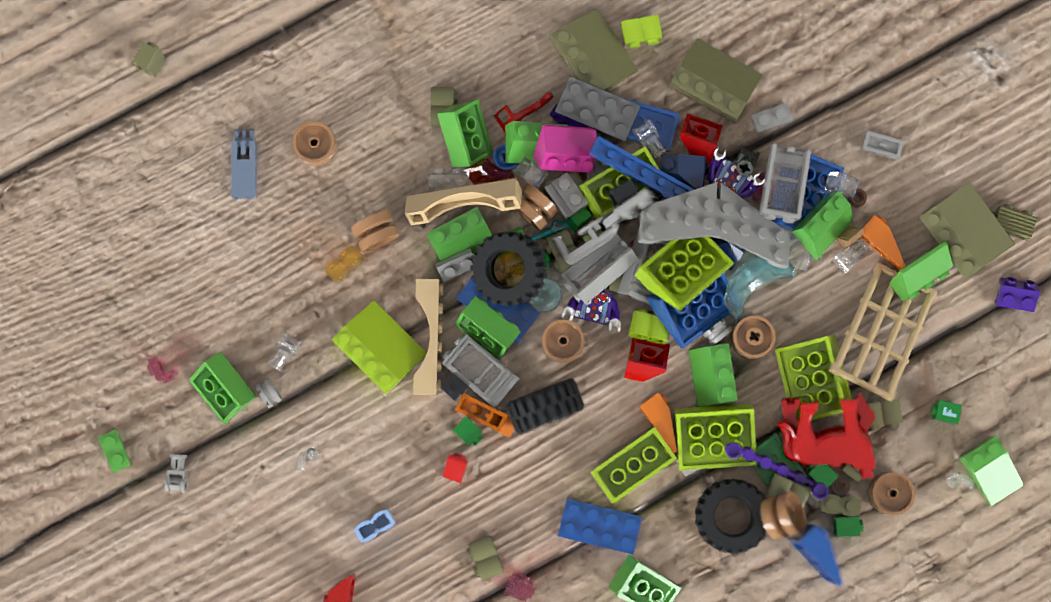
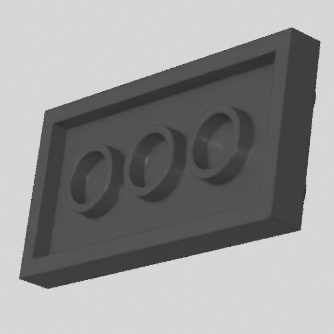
M569 76L555 112L626 141L640 105Z

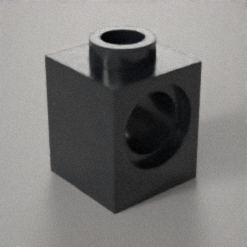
M629 180L608 191L607 194L616 209L639 194L640 190L635 182Z
M455 374L440 387L455 402L468 389Z

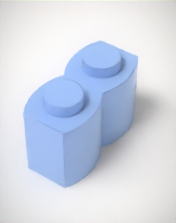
M383 510L376 513L371 520L360 523L354 531L360 542H367L375 538L379 532L390 529L396 523V520L390 510Z

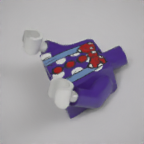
M717 146L708 167V182L710 184L717 182V199L718 185L720 183L724 184L742 199L750 197L758 189L759 185H762L765 179L763 181L758 179V175L761 172H758L754 177L752 175L741 176L736 169V165L724 158L727 150L725 149L723 154H719L717 152L719 146Z
M605 289L590 302L588 301L589 304L587 306L582 300L578 302L573 296L561 316L563 318L565 314L569 315V321H572L574 317L609 326V331H611V327L615 326L619 332L621 327L620 310L617 301L612 297L611 293L604 292Z

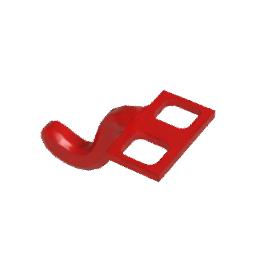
M547 92L538 101L517 113H512L510 108L505 105L494 115V118L505 132V125L513 121L521 122L523 118L548 104L554 96L551 92ZM503 110H506L510 116V119L505 123L499 118V114Z

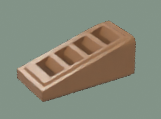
M848 226L836 240L843 248H847L860 238L865 231L862 228Z

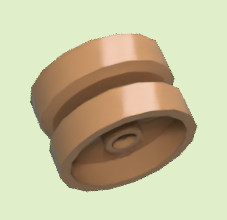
M310 121L302 124L295 131L292 140L293 148L304 163L318 167L331 162L336 155L337 140L328 126L318 121ZM317 141L318 144L316 146H313V142Z
M527 183L522 189V195L526 200L521 197V208L515 210L527 223L541 231L547 225L543 215L552 219L559 210L543 193Z
M388 210L372 214L351 227L355 238H362L358 244L363 253L378 249L400 236L396 225H389L393 219Z
M748 316L734 326L731 332V344L739 356L746 359H757L766 355L773 348L776 333L773 325L767 319L760 316ZM751 334L756 337L755 340H752V341H751V340L749 339V337L751 336Z
M566 319L556 320L544 330L542 336L543 350L552 361L569 363L581 354L584 346V334L574 322ZM562 337L564 340H567V343L564 345L559 342Z
M885 472L875 476L868 488V499L872 507L878 512L887 515H899L908 511L913 505L916 496L915 487L911 480L904 474L897 472ZM893 490L894 494L890 496L889 492Z
M788 491L781 493L778 497L771 496L762 500V521L771 538L780 540L789 535L802 534L805 531V512L801 501L794 492Z

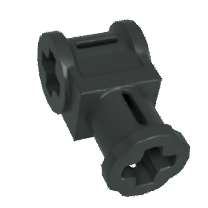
M742 145L736 160V169L741 176H747L753 172L760 152L745 149V146Z

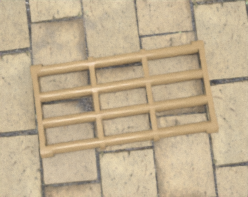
M877 262L873 268V275L863 298L859 300L860 305L850 328L846 330V337L829 371L889 401H893L896 394L895 389L905 366L909 363L908 358L919 332H922V325L938 291L932 288L920 290L927 293L916 322H912L905 318L912 301L909 298L903 301L898 314L887 309L895 292L890 284L880 306L870 301L882 272L892 276V279L898 274V272ZM869 307L877 311V314L867 337L864 338L856 334V331L866 308ZM885 315L895 321L883 347L873 341ZM904 324L912 328L902 355L891 351V348L901 325ZM854 339L862 343L863 347L851 374L840 368ZM872 348L881 354L869 383L859 379L858 376L869 350ZM889 356L899 362L887 391L876 387V384Z

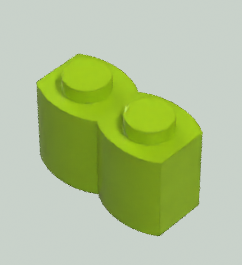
M659 15L621 22L624 45L629 46L630 49L638 48L642 43L655 45L659 43V40H662Z
M644 309L633 311L628 331L629 337L658 344H665L667 342L669 332L656 315H651Z

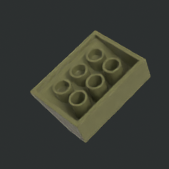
M598 9L569 22L550 34L551 43L574 77L600 89L609 91L639 71Z
M696 38L670 82L669 87L727 120L736 123L763 74Z
M970 182L920 216L939 244L947 243L951 260L965 280L1015 245L1014 241Z

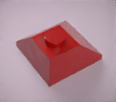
M687 113L679 136L690 155L705 156L706 162L710 163L723 125Z
M632 337L624 378L644 382L665 373L670 344H658Z
M356 574L349 575L332 588L328 595H324L323 602H352Z

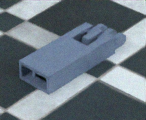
M235 129V141H231V197L233 199H257V142L255 141L254 129H250V136H247V129H242L241 137L239 129ZM246 147H249V159H241V155H247Z

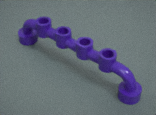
M734 441L727 443L725 446V452L729 458L736 459L742 455L747 461L753 460L760 463L764 469L770 468L777 471L781 477L787 476L794 479L799 485L804 484L812 488V494L817 499H824L828 495L829 491L824 483L815 482L806 477L800 470H790L785 463L773 462L768 455L756 454L751 447H741Z

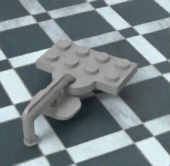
M645 189L613 210V212L596 219L578 232L581 236L589 234L592 239L571 253L565 246L562 235L553 237L552 240H554L558 251L566 263L574 265L612 240L618 231L620 222L625 219L635 220L646 206L657 203L656 201L660 198L656 192ZM603 224L607 230L597 235L596 231L601 229L600 225Z

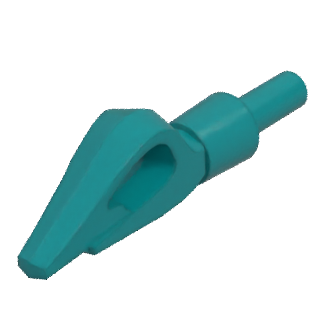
M555 220L552 222L551 228L542 230L540 234L532 236L531 240L535 241L542 237L545 239L552 234L569 228V226L564 221ZM556 223L564 224L562 227H556Z

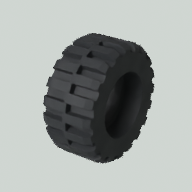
M498 232L493 234L492 237L485 238L483 240L484 243L477 246L476 250L478 252L472 256L474 265H470V271H474V276H471L472 282L477 283L475 288L478 292L483 293L482 297L486 300H491V303L496 305L511 306L530 301V298L536 297L539 294L538 290L543 288L545 284L543 280L547 278L548 272H545V267L548 266V263L544 261V251L539 249L540 245L536 241L531 240L530 236L519 232ZM507 250L517 252L525 266L522 280L513 287H506L500 284L494 273V264L500 253Z
M570 378L507 403L506 409L515 432L522 434L583 410L584 402L576 381Z
M725 479L711 484L709 488L703 491L695 508V524L700 536L708 545L724 553H745L749 549L755 548L761 540H764L767 532L761 516V503L765 499V495L756 486L744 480ZM727 498H738L744 501L750 509V523L739 534H726L716 525L714 518L716 507Z

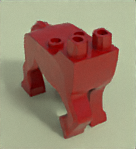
M858 392L856 397H853L851 400L840 398L844 425L827 427L818 432L813 429L811 420L813 414L818 409L819 400L806 403V401H800V396L781 399L783 421L777 423V426L783 433V452L789 460L794 462L800 461L810 465L830 464L833 467L841 466L842 463H848L853 465L855 469H860L862 479L873 478V468L876 467V460L868 429L875 420V412L868 405L861 392ZM800 405L801 414L800 418L798 419V417L796 416V412Z

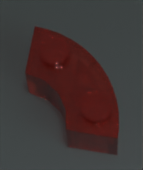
M488 157L483 158L470 167H466L464 170L474 185L515 178L512 170L497 168Z

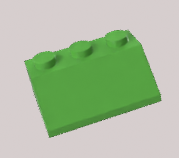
M478 99L450 106L437 113L453 167H470L493 153Z
M513 121L505 125L506 163L537 165L533 159V154L543 124L567 125Z
M839 190L828 193L791 231L815 260L853 222L851 204Z
M478 207L426 233L440 261L468 248L471 249L473 254H476L478 252L476 250L477 246L483 244L485 238L492 237Z
M943 242L902 269L889 284L902 301L908 298L913 300L920 294L919 291L921 289L928 290L935 284L933 281L938 278L941 281L950 274L948 271L953 267L947 243Z
M476 296L461 312L455 323V326L465 334H468L498 360L503 357L521 332L514 323L505 320L499 311L491 309L485 300Z
M729 343L689 350L697 407L738 401Z
M221 352L206 360L189 379L224 425L256 398L253 391Z

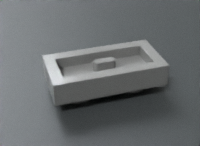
M787 103L751 115L757 134L793 122V117Z
M867 131L861 150L899 160L904 141Z
M470 248L435 264L443 282L469 271L470 265H474V260H472L473 253Z

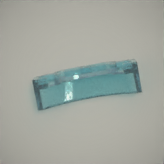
M760 256L746 261L740 268H737L727 283L724 296V304L735 322H740V316L745 313L743 305L757 288L773 280L795 278L796 268L790 262L787 268L776 267Z

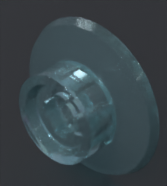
M544 278L543 282L545 284L543 288L538 290L539 294L536 297L530 298L529 303L539 312H550L560 304L562 291L557 282ZM542 291L547 292L546 299L540 297Z

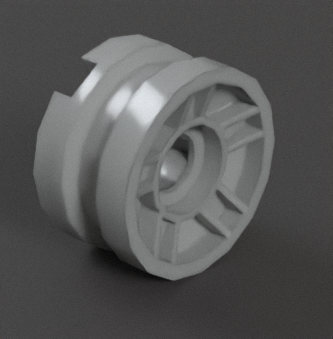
M725 318L703 333L704 337L710 340L711 346L733 331L732 327H728Z
M269 377L264 380V383L255 385L263 402H267L266 406L268 408H271L273 403L282 401L279 391Z

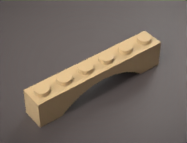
M514 178L410 195L406 198L405 215L411 225L429 223L446 211L465 205H488L501 211L521 208L522 190L517 179Z
M416 279V299L427 316L430 341L426 357L414 374V395H437L438 391H441V380H438V372L442 371V361H438V353H442V341H439V334L443 332V322H439V315H443V303H440V295L443 296L444 286L440 284L439 279Z

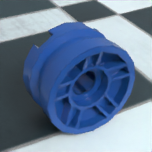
M506 143L498 146L493 154L496 167L504 172L516 169L519 164L506 163L503 159V156L506 154Z

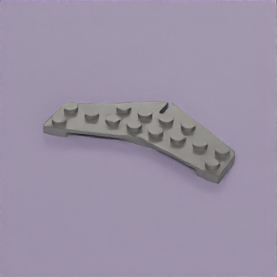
M716 182L648 205L641 211L638 242L650 244L658 243V241L709 236L726 240L768 260L769 264L776 267L787 268L789 266L790 237L787 231L772 220L763 218L764 215H760L756 208L722 183L718 185V199Z

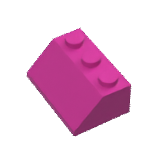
M543 124L533 159L539 168L543 170L592 173L596 158L589 155V152L596 140L595 128Z

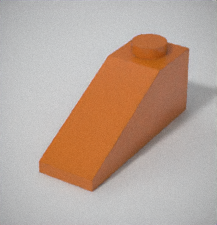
M873 215L862 227L865 232L860 238L898 271H901L906 265L889 226L886 225L887 221L881 216Z
M463 393L455 409L457 412L510 438L514 427L509 415Z
M657 393L641 404L639 409L650 424L657 429L671 451L675 453L677 449L670 408L668 407L669 401L664 394L660 395Z

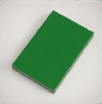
M776 433L756 447V454H766L770 457L771 461L776 463L783 462L790 470H800L808 477L798 462L791 461L785 456L783 442ZM760 463L752 465L767 487L773 475H779L777 471L770 468H762ZM787 476L784 477V478H786V479H788V480H790V481L796 483V482L794 481V479H791V478H789V477H787Z

